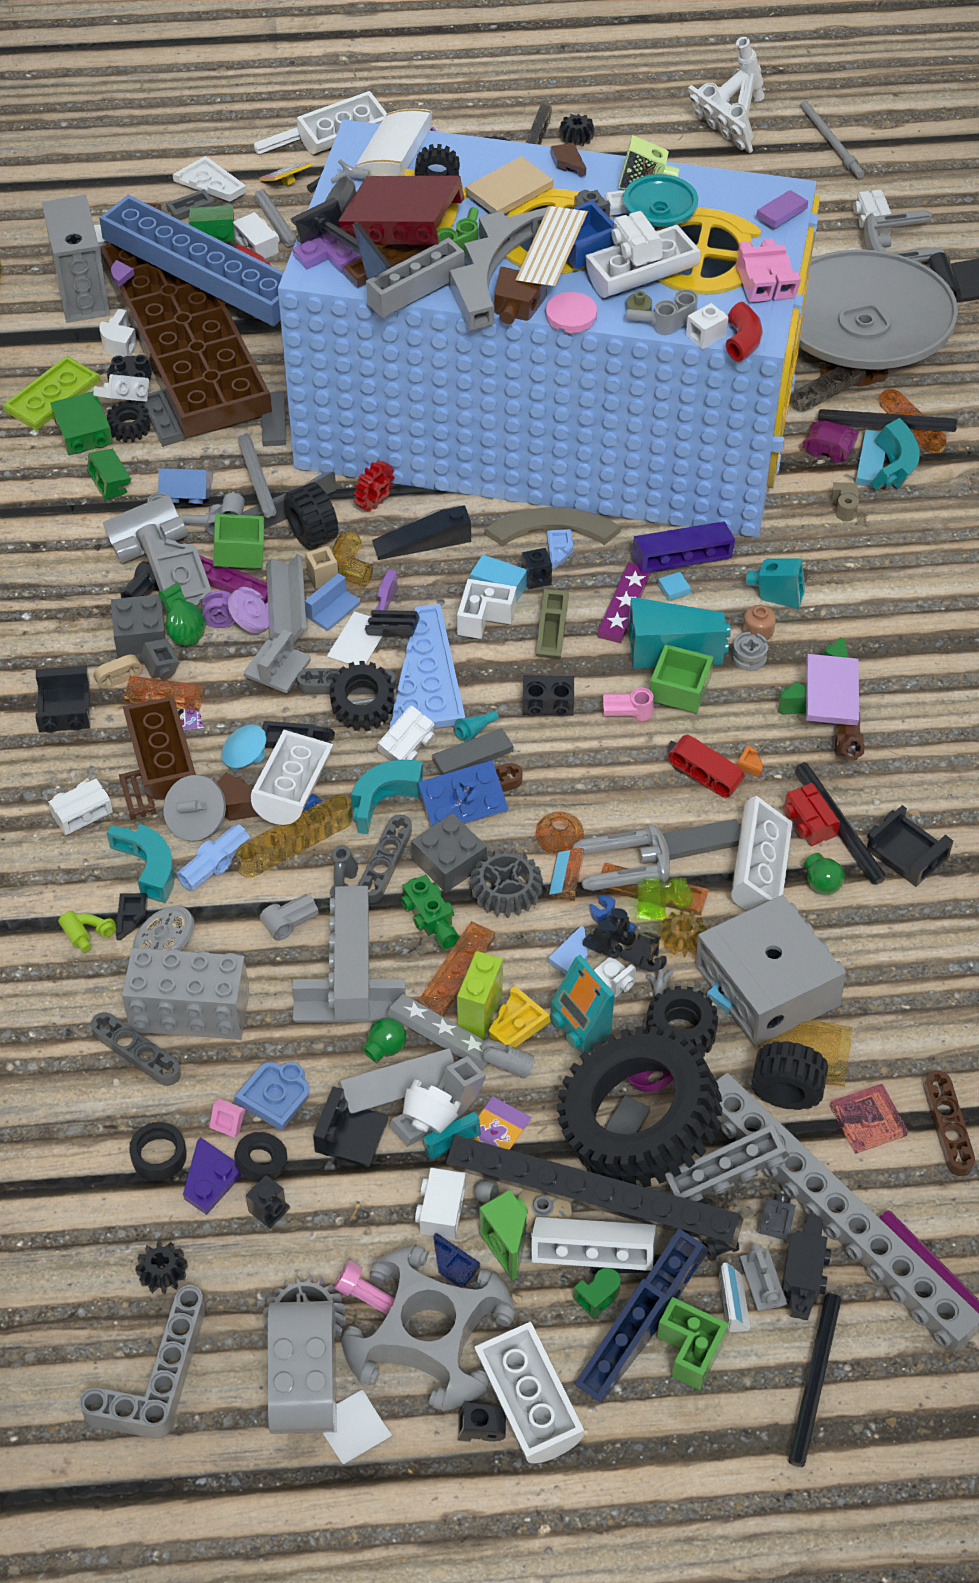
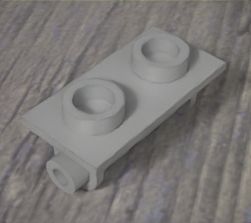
M759 1244L750 1247V1253L740 1256V1260L757 1311L787 1305L769 1250L763 1249Z

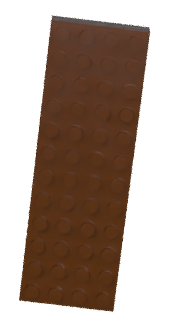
M112 243L100 246L105 272L123 310H127L128 320L132 328L135 329L136 337L148 362L151 364L152 371L180 426L184 438L262 417L263 414L272 412L270 392L223 300ZM116 260L134 269V276L120 287L114 283L111 274V267Z

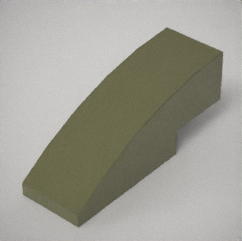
M544 589L536 656L561 658L569 591Z

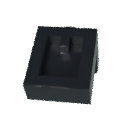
M773 1194V1199L766 1198L759 1234L789 1240L796 1205L790 1204L791 1198Z

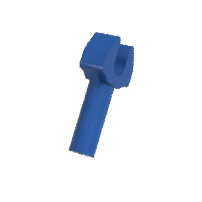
M599 895L598 903L605 909H599L597 906L590 904L589 912L592 919L597 923L607 919L611 915V911L615 909V899L612 897ZM630 921V929L627 931L628 934H630L631 932H635L637 926L631 923Z

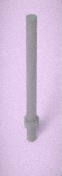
M803 101L800 105L801 108L841 156L847 169L853 171L859 179L864 177L865 172L859 166L855 156L849 154L808 101Z

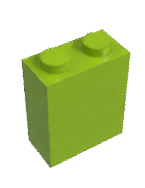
M476 951L457 996L458 1026L485 1040L503 995V958Z

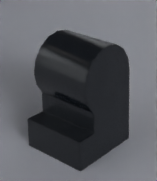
M464 1402L458 1416V1441L470 1442L471 1439H482L484 1441L496 1442L506 1438V1415L501 1407Z

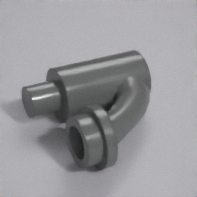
M345 845L336 847L332 852V858L335 861L334 885L330 889L332 898H335V887L348 886V884L344 883V877L353 879L357 876L358 865L350 849Z

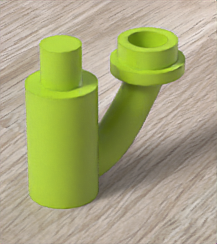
M73 911L64 913L58 920L75 948H80L83 953L90 951L92 948L89 943L91 937L83 924L95 926L97 934L103 938H108L116 932V924L113 919L104 920L87 913L76 914Z

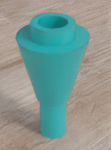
M493 710L483 716L459 718L455 722V734L464 742L472 740L486 725L498 720L499 716Z

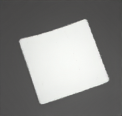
M363 1390L336 1404L337 1432L323 1433L342 1464L349 1462L392 1435Z

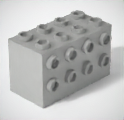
M132 948L122 993L129 1027L139 1033L242 1040L250 993L245 958L234 953L212 954L206 951L183 952L178 949Z

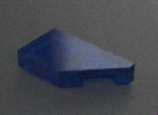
M435 1233L433 1239L438 1273L456 1286L464 1288L480 1269V1262L438 1233Z

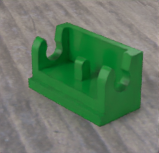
M114 449L90 452L88 454L87 471L104 500L107 501L110 498L126 494V488H117L131 483V477Z

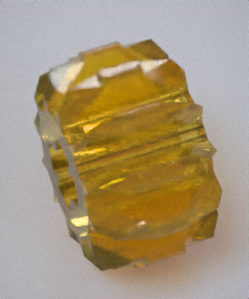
M682 909L679 915L671 912L669 919L664 918L660 937L664 941L665 949L672 948L673 955L678 951L682 952L684 957L688 954V951L696 955L698 934L707 930L706 926L703 925L702 917L695 918L694 911L688 915Z

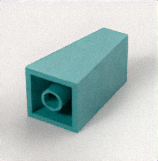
M636 597L631 598L628 633L633 669L656 668L665 644L713 656V665L723 664L724 654H728V640L726 638H730L731 634L730 623L725 622L724 612Z

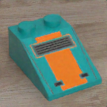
M581 954L575 957L551 1001L550 1019L557 1029H562L566 1034L569 1044L574 1049L577 1048L581 1053L584 1051L589 1053L594 1050L592 1047L594 1043L598 1041L600 1045L607 1042L605 1037L611 1034L615 994Z

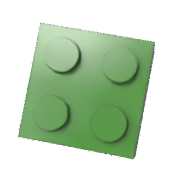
M215 514L213 566L262 569L264 516Z
M665 644L650 680V691L653 693L654 702L698 713L711 679L714 657Z

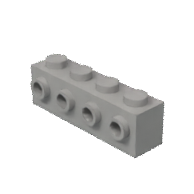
M447 238L439 242V244H435L366 281L367 304L384 318L450 283V270L465 266L464 251L453 240Z
M772 1124L694 1160L695 1164L690 1168L686 1165L679 1167L682 1174L674 1177L672 1172L665 1174L675 1196L697 1202L704 1199L703 1196L714 1192L717 1195L731 1188L730 1184L739 1179L742 1182H746L757 1177V1171L767 1166L771 1170L785 1163L784 1159L790 1155L778 1129Z

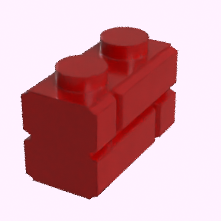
M813 783L786 794L783 812L787 819L794 821L796 831L801 839L805 838L809 845L814 846L822 843L823 840L827 841L838 835L840 821Z

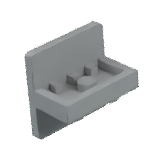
M283 629L278 637H275L273 640L268 639L245 669L244 677L288 693L297 681L298 673L305 669L311 661V656L295 650L292 632Z

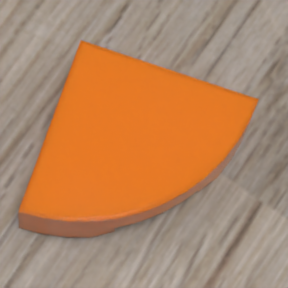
M746 745L737 762V766L742 771L760 778L763 763L757 755V751L751 746Z

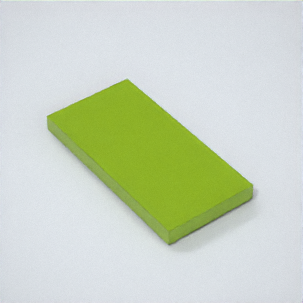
M66 356L2 405L3 411L37 431L53 418L50 402L86 393L101 381L100 375Z

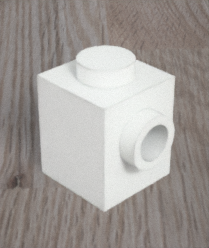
M710 303L688 315L686 336L701 349H705L726 337L728 316Z

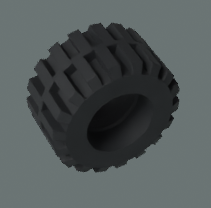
M311 482L286 493L284 496L286 516L292 531L303 546L311 549L338 537L339 529L336 512L328 495L317 483Z
M359 661L360 665H355L354 662L348 663L349 668L346 669L344 666L340 668V675L335 673L333 683H330L329 694L333 714H336V719L339 722L343 721L344 726L348 729L352 725L354 726V731H360V727H365V731H371L370 726L380 727V721L386 722L389 719L388 714H392L393 704H395L394 686L391 683L389 674L385 675L384 668L380 666L376 669V663L370 662L369 665H365V661ZM360 687L370 688L377 694L376 698L367 705L353 704L347 697L354 689Z
M675 986L674 990L666 988L663 990V995L658 993L654 996V1001L650 1002L647 1010L646 1032L648 1034L651 1026L659 1027L662 1034L665 1029H669L674 1032L676 1037L678 1034H681L687 1039L688 1043L691 1041L696 1046L698 1052L700 1051L703 1058L705 1057V1052L709 1053L711 1051L712 1044H714L716 1038L718 1016L717 1008L712 1006V1000L709 996L704 998V992L700 990L694 992L693 987L687 986V989H681V986ZM682 1019L689 1021L695 1027L689 1030H678L668 1023L673 1020Z
M777 1041L772 1042V1044H765L763 1048L758 1050L751 1088L756 1096L773 1106L794 1110L810 1109L812 1106H817L823 1099L828 1073L827 1060L822 1057L820 1052L814 1051L813 1048L800 1043Z

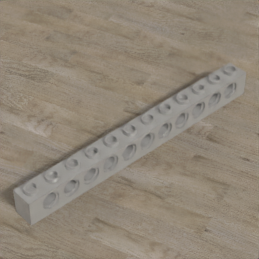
M728 1072L717 1080L718 1090L722 1096V1102L719 1103L723 1108L722 1116H717L720 1121L723 1133L728 1138H733L737 1141L754 1133L746 1128H754L759 1131L774 1124L790 1156L785 1158V1163L771 1170H769L768 1166L763 1168L764 1173L769 1178H774L782 1186L783 1191L789 1198L796 1199L803 1206L807 1215L816 1214L822 1217L823 1227L827 1235L833 1240H838L846 1248L847 1254L854 1261H859L867 1269L868 1274L874 1281L881 1282L889 1290L891 1297L898 1304H903L911 1312L912 1317L919 1325L926 1326L934 1334L935 1340L942 1347L948 1348L953 1354L979 1332V1313ZM732 1108L737 1112H729L726 1109ZM787 1168H796L798 1172L789 1171ZM813 1187L820 1192H812L808 1188ZM829 1208H836L840 1210V1213H834ZM856 1228L859 1229L862 1233L856 1234L853 1233L850 1229ZM878 1249L882 1251L884 1254L877 1255L872 1250ZM894 1271H902L906 1276H898ZM918 1291L923 1292V1293H925L928 1297H927V1298L919 1297L915 1292H918ZM938 1313L947 1314L950 1319H942Z

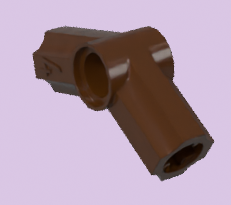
M860 712L858 726L837 724L835 755L845 756L848 760H857L858 757H862V754H864V736L860 734Z

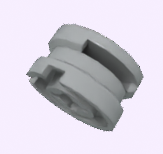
M744 632L738 635L733 644V663L745 671L761 669L766 664L769 647L765 637L759 633L753 635L751 632Z

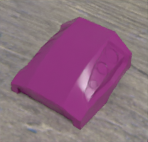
M814 420L807 438L803 441L802 448L806 449L807 453L811 456L819 457L826 453L829 454L830 460L841 463L848 460L858 439L859 431L849 426L826 420Z

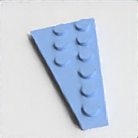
M440 604L419 606L415 608V611L418 612L420 619L413 636H410L407 644V653L402 667L398 694L389 729L410 705L429 718L435 724L434 728L455 726L457 719L465 718Z

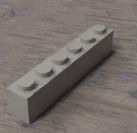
M368 886L335 887V898H330V914H335V916H330V932H335V934H329L330 951H334V953H329V970H334V972H329V989H334V991L328 992L329 1008H334L335 1020L369 1019Z

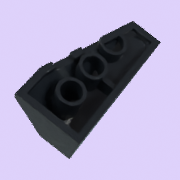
M465 505L437 509L373 539L372 544L377 559L383 560L470 543L471 520Z

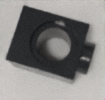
M546 548L522 552V568L527 570L528 590L552 585V563Z

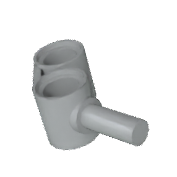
M679 290L675 294L674 302L670 300L659 301L656 303L653 311L627 309L626 320L652 322L656 333L660 335L673 334L678 329L687 325L688 315L697 311L698 295L693 290Z
M229 493L224 496L222 505L216 504L211 506L209 512L205 515H182L181 518L184 524L205 525L206 531L214 536L215 514L243 515L245 500L237 493Z

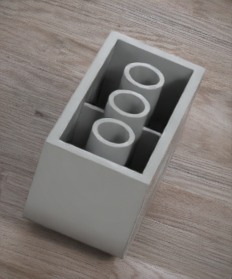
M333 1301L269 1303L268 1421L270 1434L337 1432L335 1303Z

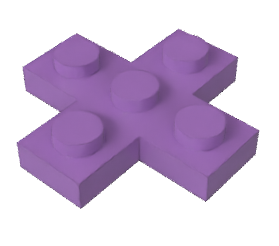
M323 233L292 248L293 256L306 270L328 259L342 273L343 266L362 258L360 254L343 245L327 233Z

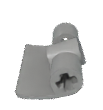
M170 495L161 497L103 522V526L121 564L144 554L147 556L141 539L145 534H150L152 538L163 541L165 539L177 541L188 536L184 522L178 516Z

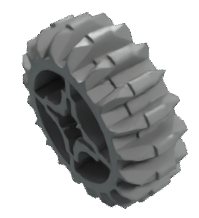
M297 1275L295 1284L291 1285L289 1281L285 1280V1289L275 1287V1297H268V1306L269 1303L310 1302L308 1299L333 1301L335 1303L336 1337L342 1336L343 1330L341 1326L346 1324V1317L344 1316L346 1308L341 1303L342 1296L340 1293H335L332 1284L325 1287V1281L322 1278L317 1283H313V1277L309 1275L306 1282H301V1278ZM265 1307L263 1310L264 1317L266 1318L263 1324L266 1330H268L269 1307Z

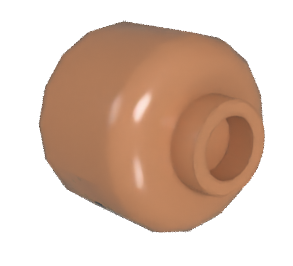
M764 605L749 607L743 619V633L751 632L753 635L759 633L766 640L770 639L775 631L776 615L771 608Z

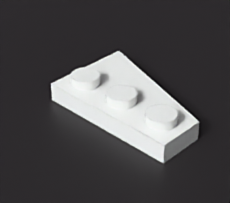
M206 156L173 174V181L199 191L205 189L208 194L229 202L246 193V185Z

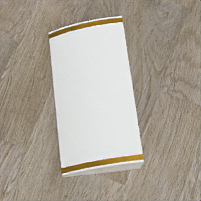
M402 109L386 114L355 168L370 170V175L404 176L432 127V110Z

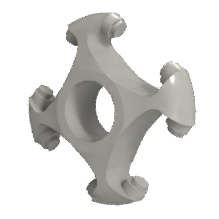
M410 1245L394 1250L373 1263L369 1277L373 1282L383 1284V1282H388L390 1278L396 1279L399 1282L394 1304L384 1322L371 1337L365 1338L360 1329L349 1326L341 1338L343 1352L348 1365L359 1382L367 1385H375L377 1383L380 1370L377 1369V1364L374 1362L378 1361L417 1368L446 1383L448 1387L440 1386L438 1390L434 1389L429 1404L433 1405V1408L442 1410V1412L453 1410L463 1406L464 1402H472L487 1391L490 1383L484 1371L476 1370V1372H471L467 1375L459 1369L463 1348L480 1319L490 1312H493V1317L499 1325L510 1326L516 1315L514 1302L505 1283L495 1271L481 1270L477 1279L480 1289L476 1290L444 1284L419 1273L412 1267L419 1269L421 1265L424 1266L429 1252L417 1245ZM425 1310L439 1311L448 1316L454 1323L453 1328L447 1335L430 1342L417 1340L404 1329V1325L410 1317Z

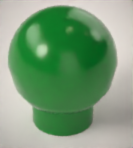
M814 853L805 860L804 868L808 871L807 880L813 891L821 895H831L840 890L845 880V873L838 862L831 858H824L821 853Z
M385 1017L378 1019L370 1027L367 1036L368 1041L361 1049L368 1058L378 1063L384 1056H394L404 1048L407 1040L406 1030L394 1018Z

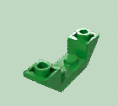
M840 637L834 644L830 643L823 655L849 658L845 639ZM796 681L789 688L783 689L779 695L778 700L780 704L778 712L782 715L806 713V687Z

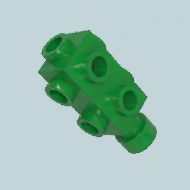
M425 874L403 884L401 903L406 912L412 910L414 913L413 921L418 931L425 930L428 936L435 933V939L442 949H449L455 946L460 936L452 926L454 911L448 901L444 902L437 883H432Z

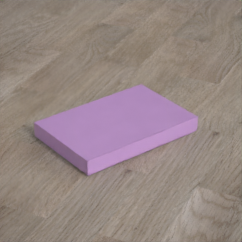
M815 654L807 655L806 721L858 726V659Z

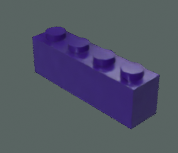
M725 521L634 536L632 556L641 573L730 559L733 556L735 538Z

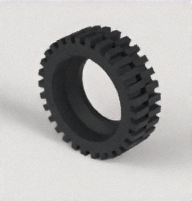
M644 1026L636 1027L634 1035H631L628 1029L620 1030L621 1038L616 1039L612 1033L605 1037L608 1042L606 1045L601 1046L597 1041L592 1045L595 1051L593 1054L589 1055L584 1051L579 1056L583 1062L582 1065L573 1063L570 1071L574 1076H565L562 1082L567 1090H559L558 1097L562 1103L557 1104V1112L561 1116L558 1117V1122L564 1137L589 1172L620 1181L623 1180L635 1185L636 1181L639 1180L643 1187L651 1186V1178L655 1177L659 1184L667 1181L666 1173L671 1171L673 1176L677 1177L682 1174L679 1166L685 1163L690 1168L695 1164L692 1158L695 1153L700 1157L706 1153L703 1142L712 1144L715 1139L711 1129L719 1130L720 1121L717 1116H722L723 1108L719 1103L722 1102V1096L718 1090V1083L696 1046L691 1041L688 1043L687 1039L681 1034H678L676 1037L672 1030L665 1029L662 1034L659 1027L651 1026L648 1034ZM647 1071H666L672 1074L675 1082L673 1102L663 1118L650 1128L632 1134H618L606 1130L597 1122L596 1114L602 1101L615 1086L627 1079V1077Z

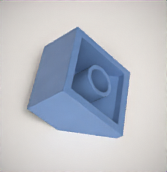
M159 468L158 493L170 495L173 503H179V498H189L188 503L203 504V499L210 498L213 470Z

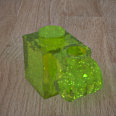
M644 878L643 882H637L638 919L665 920L666 904L670 900H674L675 905L679 908H686L692 903L693 895L685 878H672L671 883L660 882L659 878Z

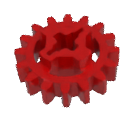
M377 460L376 464L374 462L371 463L369 469L365 468V474L359 476V483L355 485L357 490L353 493L355 496L353 501L356 503V506L371 512L372 508L377 509L378 503H383V498L388 497L389 489L393 486L391 481L395 479L392 475L394 469H392L391 465Z

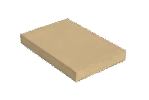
M521 156L467 185L466 194L489 212L503 211L505 214L552 188L554 180Z

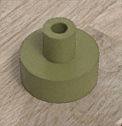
M637 291L627 298L626 311L627 309L652 311V299L643 291Z

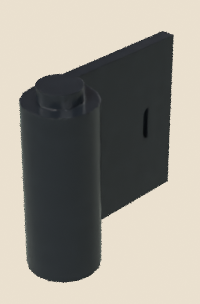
M943 252L935 253L929 257L927 261L928 267L942 277L949 285L957 303L979 299V258L950 263L948 255Z

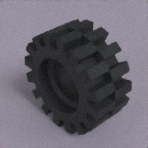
M430 144L429 150L423 147L422 152L419 151L417 154L415 176H459V156H456L454 150L450 152V147L447 145L445 149L442 148V144H437V148ZM438 164L444 166L446 170L435 172L428 167Z
M126 400V404H123L120 401L118 406L114 404L111 406L112 410L109 409L107 411L106 418L111 429L112 438L116 437L117 441L123 439V442L127 443L128 439H131L132 443L135 442V438H138V440L143 439L142 435L146 436L148 434L147 431H150L148 409L142 403L138 405L137 401L130 403V400ZM126 420H135L133 422L123 423Z

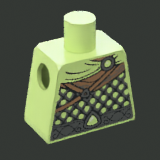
M632 135L618 188L626 189L631 182L646 175L666 174L678 177L679 168L666 165L668 157L666 149Z

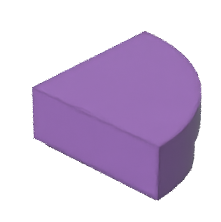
M116 260L111 267L114 283L119 287L134 276V269Z

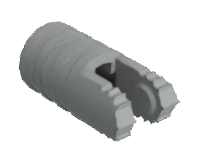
M486 1039L482 1042L483 1060L523 1079L531 1072L534 1064V1055L491 1039Z

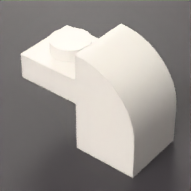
M118 309L114 317L110 318L109 323L103 321L100 323L102 346L104 351L113 357L118 355L123 357L131 356L137 347L135 329L129 327L127 310Z

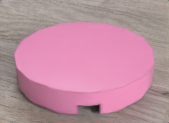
M560 293L553 296L546 306L547 322L556 330L558 328L565 329L566 333H579L590 329L597 318L596 303L589 296L582 293Z

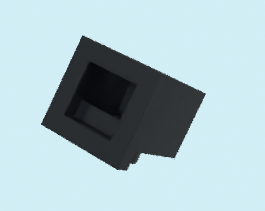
M267 1175L246 1194L248 1212L269 1229L290 1209V1205L285 1202L284 1188Z

